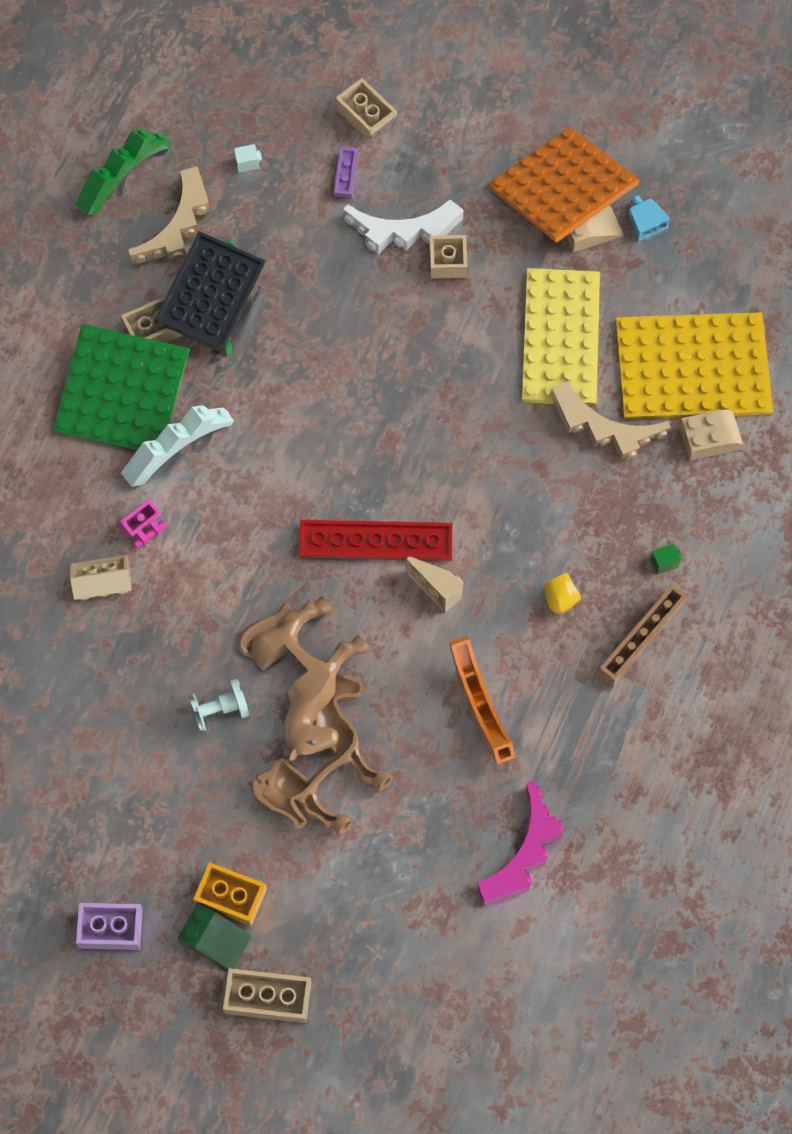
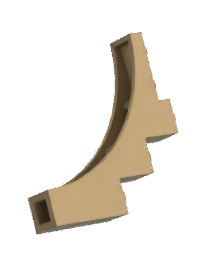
M198 166L180 171L183 188L180 205L168 226L153 239L128 249L132 264H141L147 260L160 259L166 255L169 261H178L186 257L182 238H190L197 235L198 229L194 216L210 212L208 198Z
M569 381L553 387L550 392L568 433H578L585 427L594 446L599 444L604 446L612 441L620 460L623 458L628 460L635 457L640 446L650 443V440L656 437L657 439L664 438L668 435L667 433L671 428L668 421L654 425L634 426L609 420L588 407L579 398Z

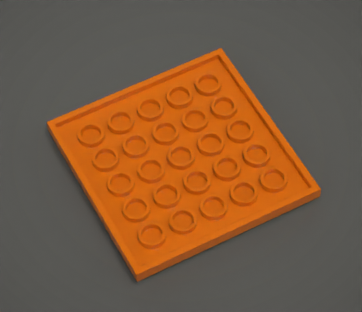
M569 126L490 181L488 188L557 243L640 184L638 177Z

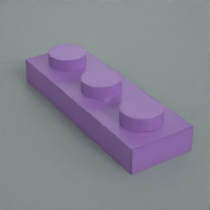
M340 147L334 189L335 197L352 198L358 148Z

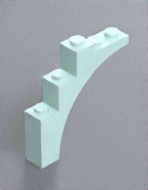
M204 405L191 407L180 423L168 424L156 440L143 442L121 474L131 487L144 485L164 462L183 447L207 433L231 426L234 420L224 408L207 409Z

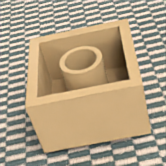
M466 235L430 236V279L467 278Z

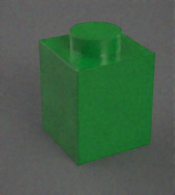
M674 544L652 550L650 557L657 574L679 568L680 561L682 560L679 549L676 550Z

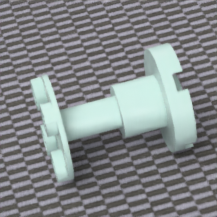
M238 679L230 681L232 691L218 695V700L199 706L195 694L192 693L189 696L194 712L198 711L195 714V718L200 730L204 729L206 731L203 717L219 711H223L226 714L239 710L241 718L249 716L243 692L240 690Z

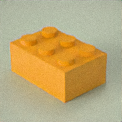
M209 862L193 900L195 905L199 903L222 916L252 926L267 888L265 883Z

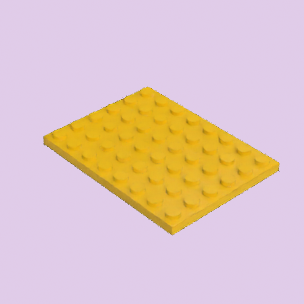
M762 312L616 317L624 420L685 418L718 410H731L734 416L773 414Z

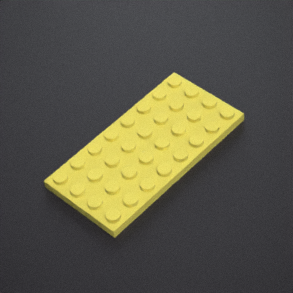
M527 268L522 402L554 404L550 395L551 389L569 381L579 398L587 406H596L600 272Z

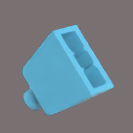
M635 196L630 200L633 207L629 209L628 218L638 241L668 228L669 216L653 199L642 202L639 196Z

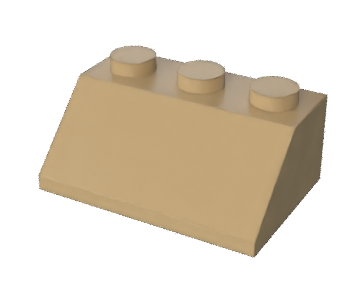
M122 555L70 564V581L74 600H87L90 597H106L113 593L125 594L128 591H132L128 556Z

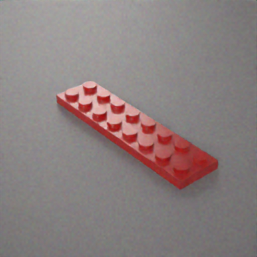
M300 520L299 558L407 560L410 556L418 560L452 561L453 523Z

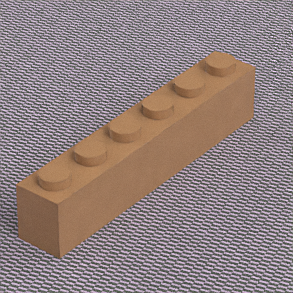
M672 584L599 668L598 676L614 687L683 607L687 595Z

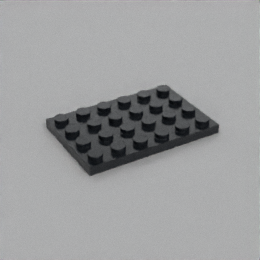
M199 231L155 317L154 323L223 352L266 261Z

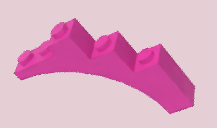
M534 781L526 784L530 806V823L525 841L516 856L505 868L492 877L477 883V889L483 906L528 892L532 880L529 872L525 873V871L545 865L546 858H548L545 846L541 847V845L559 840L562 837V832H564L562 822L560 820L557 821L556 816L547 817L550 816L546 804L543 805L541 801L543 797L540 786L536 787Z

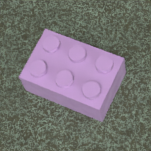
M79 903L76 944L79 949L140 950L143 917L141 904Z

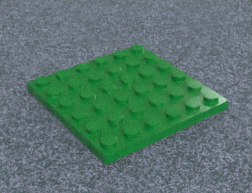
M81 323L53 431L137 451L143 442L156 440L165 427L171 424L190 349Z

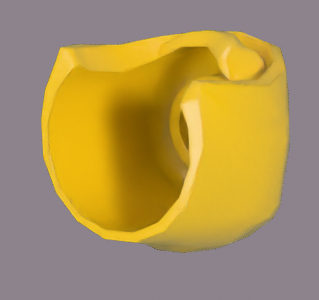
M568 573L553 578L543 585L548 607L555 614H563L581 600V595L572 583Z

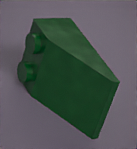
M197 903L177 939L179 944L229 970V968L234 969L252 935L218 913Z

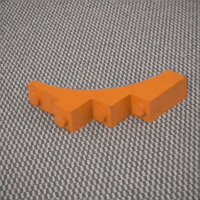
M464 636L450 641L449 645L456 667L455 673L458 684L467 698L470 713L478 724L483 743L497 765L516 758L512 741L502 726L484 685L469 637Z

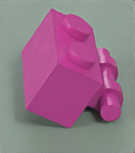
M150 498L116 524L127 539L133 535L138 537L133 542L137 549L149 543V539L159 535L162 529L167 526L164 520H161L159 523L154 520L161 512ZM149 524L151 529L144 534L141 529Z

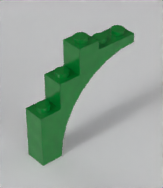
M145 129L131 130L123 148L112 149L104 167L92 169L75 206L86 215L98 214L113 189L136 165L150 155L168 149L171 142L160 132L149 134Z

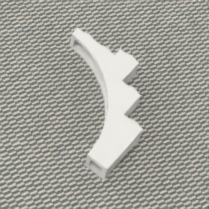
M449 200L440 208L417 218L386 220L369 216L348 204L343 209V216L347 224L353 225L361 235L365 236L367 248L380 254L393 240L398 247H403L407 251L420 237H422L425 243L429 244L430 236L447 235L463 220L464 210L452 200Z

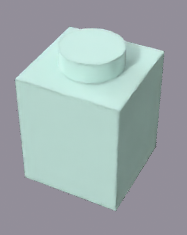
M255 144L234 148L239 173L260 169L259 161H262L260 150L256 151Z

